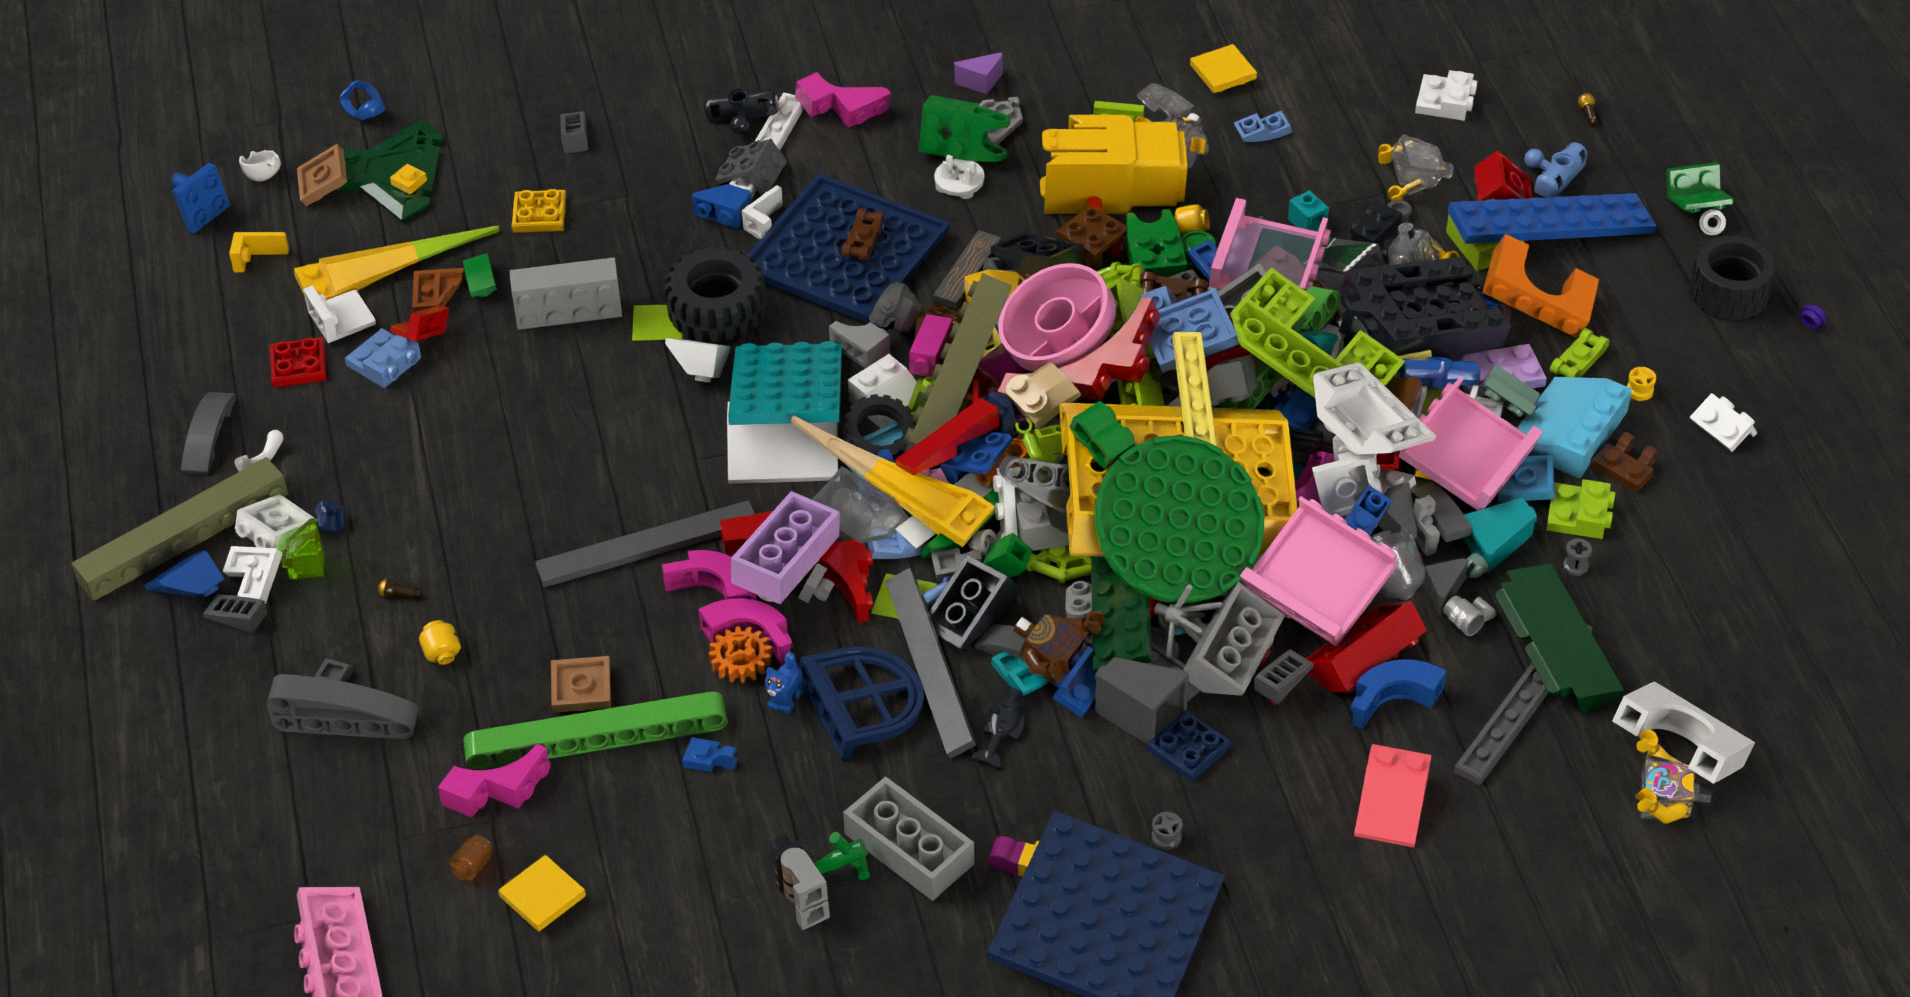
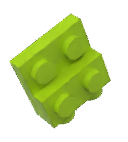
M1584 479L1581 487L1554 483L1555 499L1550 501L1546 530L1603 539L1604 529H1610L1613 512L1607 511V508H1613L1615 492L1610 491L1611 484Z

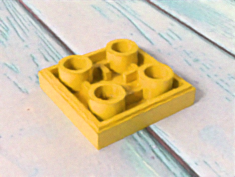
M1234 44L1190 58L1191 67L1213 93L1222 92L1225 89L1243 85L1246 82L1257 79V72Z
M549 189L547 191L524 190L515 192L512 218L513 233L564 231L566 191Z
M546 855L498 890L499 897L538 932L586 896L585 889Z

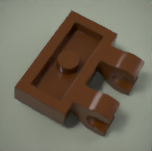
M1625 432L1619 438L1615 447L1607 443L1592 458L1591 467L1637 493L1653 476L1654 469L1652 467L1657 462V459L1653 457L1658 453V450L1648 445L1641 453L1639 459H1634L1628 454L1634 448L1630 444L1635 440V437Z

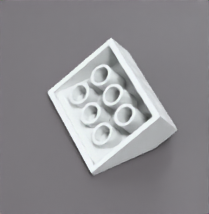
M727 412L728 484L838 480V458L793 423L729 425ZM838 422L810 423L838 438Z

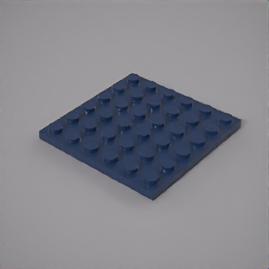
M818 173L747 255L753 258L754 262H757L761 267L766 284L857 320L870 323L869 317L885 289L891 283L900 282L906 284L948 234L950 223ZM858 208L867 209L868 212L872 213L876 211L885 213L884 224L868 262L860 261L858 257L853 256L850 259L843 258L841 255L842 246L850 234Z
M1054 810L987 951L986 959L1083 997H1175L1222 887L1225 875Z

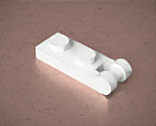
M997 468V475L993 476V486L995 492H998L999 503L995 504L996 519L1000 520L1001 530L997 532L996 536L998 540L1011 533L1018 537L1015 487L1001 476L999 468ZM1010 468V476L1014 477L1013 469Z

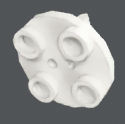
M947 155L946 161H943L936 169L934 180L938 192L959 196L962 199H969L973 197L974 192L983 186L985 175L983 168L978 163L953 159V156Z

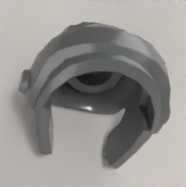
M900 282L891 283L877 301L869 321L882 329H887L895 321L894 329L897 333L908 334L916 328L917 317L922 314V304L918 302V299L906 284Z

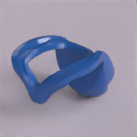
M356 80L340 95V103L345 112L360 121L379 115L386 110L379 93L369 82ZM356 87L364 89L372 98L365 102L358 110L353 107L349 98V94Z

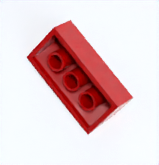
M1412 601L1378 604L1355 622L1337 647L1327 642L1306 659L1313 663V668L1307 674L1331 693H1351L1356 690L1357 681L1362 675L1377 665L1397 659L1400 656L1399 652L1418 643V637L1425 633L1427 629Z

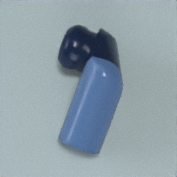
M951 575L944 576L939 585L922 594L928 606L936 602L952 578Z

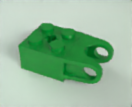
M931 95L922 108L919 152L944 157L951 155L955 159L966 161L998 162L1007 158V150L989 139L988 130L1008 128L1010 118L1003 113L981 107L978 103Z
M1163 209L1162 217L1153 223L1140 221L1133 212L1127 213L1128 265L1140 264L1144 267L1145 272H1152L1156 276L1170 277L1187 271V262L1180 232L1169 209Z

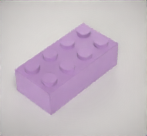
M791 491L731 558V583L781 604L839 537L840 511Z

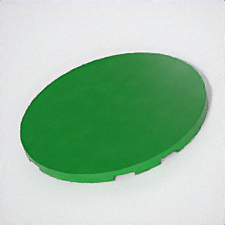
M1179 435L1162 436L1133 446L1123 453L1109 468L1096 494L1093 517L1094 529L1100 550L1106 561L1127 585L1152 599L1176 604L1187 585L1191 584L1193 588L1184 604H1194L1214 599L1229 591L1241 581L1240 575L1246 567L1250 569L1253 566L1260 552L1264 536L1262 502L1246 470L1239 462L1236 463L1225 454L1221 448L1193 437Z

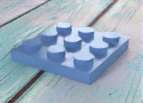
M1214 288L1159 309L1160 320L1151 334L1149 343L1160 369L1164 373L1176 369L1172 340L1174 332H1201L1205 357L1238 345L1239 341L1232 322Z

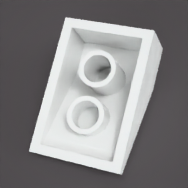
M888 354L848 379L849 402L857 404L859 399L863 397L867 399L870 398V395L878 394V397L889 395L891 399L896 400L898 398L903 401L902 404L904 406H907L917 381L905 366ZM874 415L868 417L880 428L895 422L887 416Z

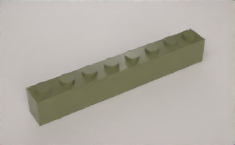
M982 273L979 282L973 281L967 296L972 297L970 303L964 301L958 315L963 318L961 324L955 322L949 335L954 340L952 344L946 342L940 358L945 359L943 365L937 363L931 379L936 381L933 386H927L922 397L926 404L924 408L918 406L912 420L917 423L915 429L909 427L903 443L908 444L905 452L957 415L1012 285Z
M267 457L72 562L77 582L93 601L109 594L111 591L158 567L191 547L231 527L236 523L238 509L278 494L283 497L288 495L284 475Z

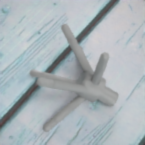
M1191 584L1187 585L1176 604L1172 603L1170 606L1158 602L1154 613L1164 616L1165 621L1169 623L1166 657L1168 659L1172 657L1175 626L1181 627L1198 643L1201 637L1195 632L1201 634L1203 630L1186 618H1204V612L1195 611L1222 608L1224 606L1223 602L1182 607L1193 588Z

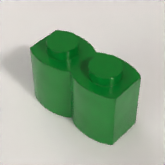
M1101 401L1076 415L1069 426L1075 437L1088 448L1095 461L1104 469L1114 464L1123 453L1135 445L1134 436L1130 429L1117 422L1113 409Z

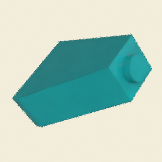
M1521 497L1465 514L1464 516L1473 528L1472 534L1462 539L1472 554L1477 553L1485 559L1488 564V571L1485 573H1488L1533 535L1534 524L1537 521L1535 510L1533 507H1529L1524 498Z

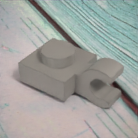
M959 548L931 553L937 582L941 581L946 575L953 576L966 555L981 562L980 550L960 554Z

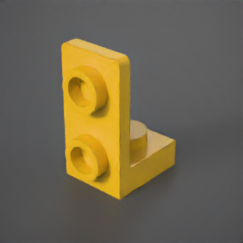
M234 232L229 253L233 271L244 272L246 262H250L251 255L288 254L289 246L286 233Z

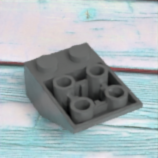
M1252 355L1225 360L1207 372L1211 406L1219 405L1220 402L1226 401L1225 398H1230V402L1247 399L1248 396L1252 395L1251 391L1259 387ZM1180 395L1168 406L1181 407Z

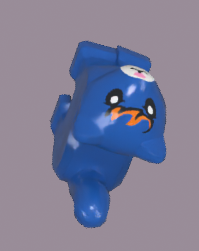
M792 652L786 654L785 664L778 671L770 667L766 671L765 687L770 695L768 707L785 713H790L794 707L793 695L795 694V698L799 699L804 692L802 686L803 674L801 669L798 668L795 655Z

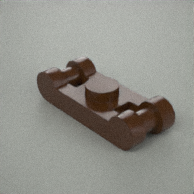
M858 208L850 234L842 246L841 255L843 258L850 259L853 256L858 257L860 261L868 262L884 224V212L876 211L872 213L868 212L867 209Z
M1152 272L1140 274V284L1142 285L1143 293L1154 290L1153 288L1166 286L1174 292L1177 303L1191 298V296H1187V293H1194V296L1208 290V282L1203 279L1191 281L1156 276Z

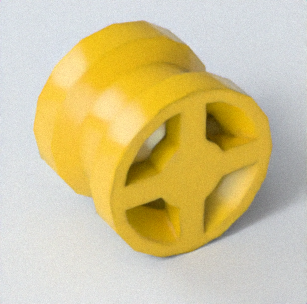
M1636 367L1630 371L1627 387L1632 389V399L1645 401L1653 396L1656 383L1654 371L1646 367Z

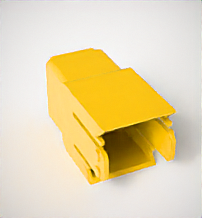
M1069 115L1068 129H1047L1042 133L1043 149L1051 152V158H1054L1046 164V176L1040 179V193L1045 198L1044 214H1079L1087 208V199L1092 196H1097L1102 200V209L1105 214H1125L1130 212L1132 207H1176L1177 202H1184L1187 178L1184 131H1177L1176 122H1133L1126 115Z

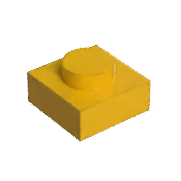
M406 164L392 175L390 180L391 185L408 194H412L427 181L425 172Z

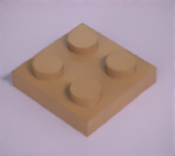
M338 144L297 168L300 201L305 206L319 201L323 196L342 187L347 182L344 150Z
M609 656L551 660V703L553 713L611 708Z

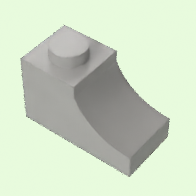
M835 321L829 326L830 341L836 344L842 343V353L864 368L890 354L889 334L871 322L864 326H848Z

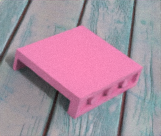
M1460 376L1454 384L1449 382L1440 395L1442 397L1441 400L1436 398L1427 410L1429 414L1427 416L1422 414L1419 418L1436 435V438L1433 441L1403 449L1398 457L1476 510H1482L1489 505L1533 450L1543 431L1533 426L1526 435L1459 390L1458 388L1464 379Z
M1300 496L1298 499L1300 507L1253 569L1250 570L1246 567L1240 578L1242 585L1337 647L1396 569V555L1393 549L1386 544L1381 543L1378 545L1372 541L1365 531L1359 528L1354 530L1348 526L1341 516L1337 514L1330 515L1325 512L1322 505L1313 499L1308 501Z

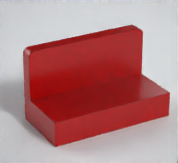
M439 305L411 313L410 321L392 325L390 332L413 341L445 333L450 308Z

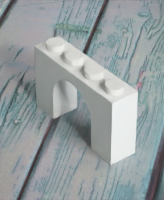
M1655 681L1625 695L1612 720L1635 736H1639V734L1647 729H1664L1689 739L1698 748L1688 768L1713 784L1741 769L1755 744L1754 741Z

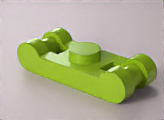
M1584 328L1578 339L1559 358L1552 362L1550 372L1555 375L1561 374L1565 377L1580 378L1606 351L1610 340L1603 336L1597 337L1593 335L1594 332L1592 330Z

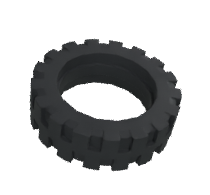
M873 394L867 399L863 397L859 399L857 404H852L849 412L846 414L843 428L844 441L877 456L880 450L889 449L896 462V459L904 454L908 444L903 443L909 427L912 429L916 427V422L912 421L914 415L911 414L912 410L908 405L904 406L902 404L903 401L900 399H891L889 395L878 397V394ZM869 416H887L898 423L903 435L900 440L893 444L885 446L874 445L866 441L859 434L857 427L860 421Z

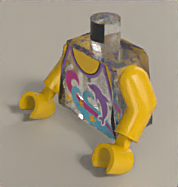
M1647 729L1639 734L1641 740L1637 742V749L1640 752L1648 750V755L1645 756L1642 769L1641 791L1635 795L1636 799L1640 800L1637 808L1641 812L1642 819H1658L1664 824H1668L1681 818L1689 817L1694 801L1710 803L1711 785L1694 783V771L1688 768V764L1675 759L1657 744L1658 737L1654 731Z

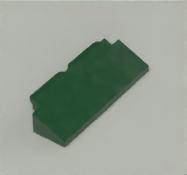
M1552 564L1506 571L1509 582L1501 583L1502 589L1496 592V599L1517 637L1521 640L1530 639L1531 643L1526 646V653L1547 691L1553 695L1560 693L1562 698L1574 693L1582 714L1625 695L1621 683Z

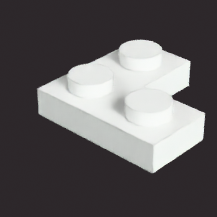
M231 546L223 572L232 577H244L237 596L260 599L265 601L266 604L283 553L277 548Z

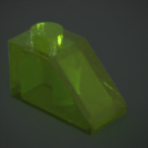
M310 518L286 540V551H282L281 561L282 567L288 569L290 579L324 576L325 554L316 518Z

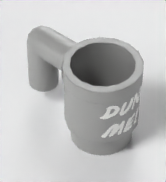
M1454 596L1445 604L1443 613L1448 617V620L1467 636L1476 634L1484 625V622L1496 616V610L1481 597L1476 598L1473 604H1471L1466 599Z

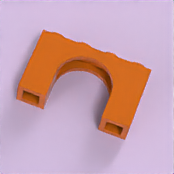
M1505 234L1493 251L1483 293L1577 338L1590 321L1599 279L1576 268L1563 284L1561 295L1547 294L1535 287L1525 273L1524 264L1529 245Z

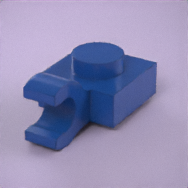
M692 737L682 759L684 768L712 772L714 766L734 770L738 758L734 757L736 748L730 746L721 748L720 742Z

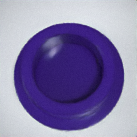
M1805 305L1803 307L1800 320L1806 327L1816 330L1826 323L1825 313L1820 307L1816 305Z

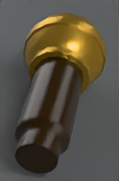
M1584 93L1578 98V106L1583 109L1588 123L1593 127L1598 124L1594 110L1595 98L1589 93Z

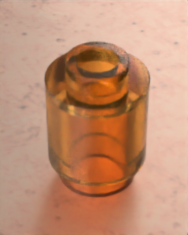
M480 835L468 838L449 860L452 874L460 880H473L491 858L493 847L490 842Z

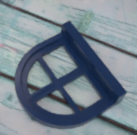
M847 647L801 657L799 669H801L803 674V689L842 761L853 758L855 746L898 736L911 728L919 718L924 700L922 682L913 668L894 654L871 647ZM853 663L865 687L838 693L825 669ZM862 663L882 667L896 675L899 680L873 685ZM907 690L908 704L901 714L892 719L880 696ZM872 698L885 722L857 728L844 704Z

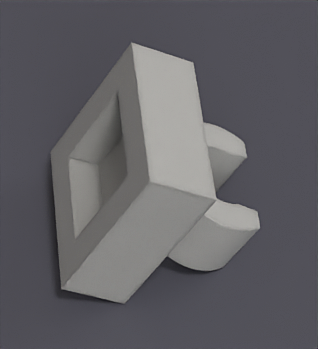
M818 563L816 564L798 597L799 599L808 603L814 594L819 600L826 601L835 585L828 579H822L827 568Z

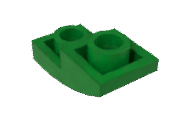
M488 253L463 260L472 297H485L497 290Z

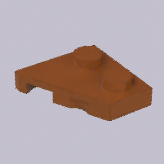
M464 268L414 271L413 313L439 305L445 306L465 279Z

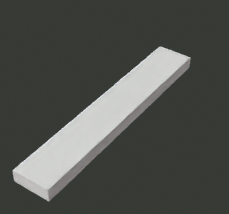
M782 94L779 99L778 112L769 116L755 141L772 139L779 150L782 148L804 110L803 106L795 98V95ZM747 176L730 182V185L751 191V198H753L757 191Z

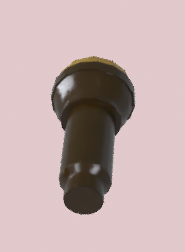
M391 579L382 580L378 587L379 594L387 599L395 596L415 599L421 598L422 590L416 587L398 585V583Z

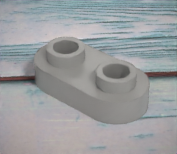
M1077 581L1066 590L1067 618L1087 617L1092 612V585L1084 581Z

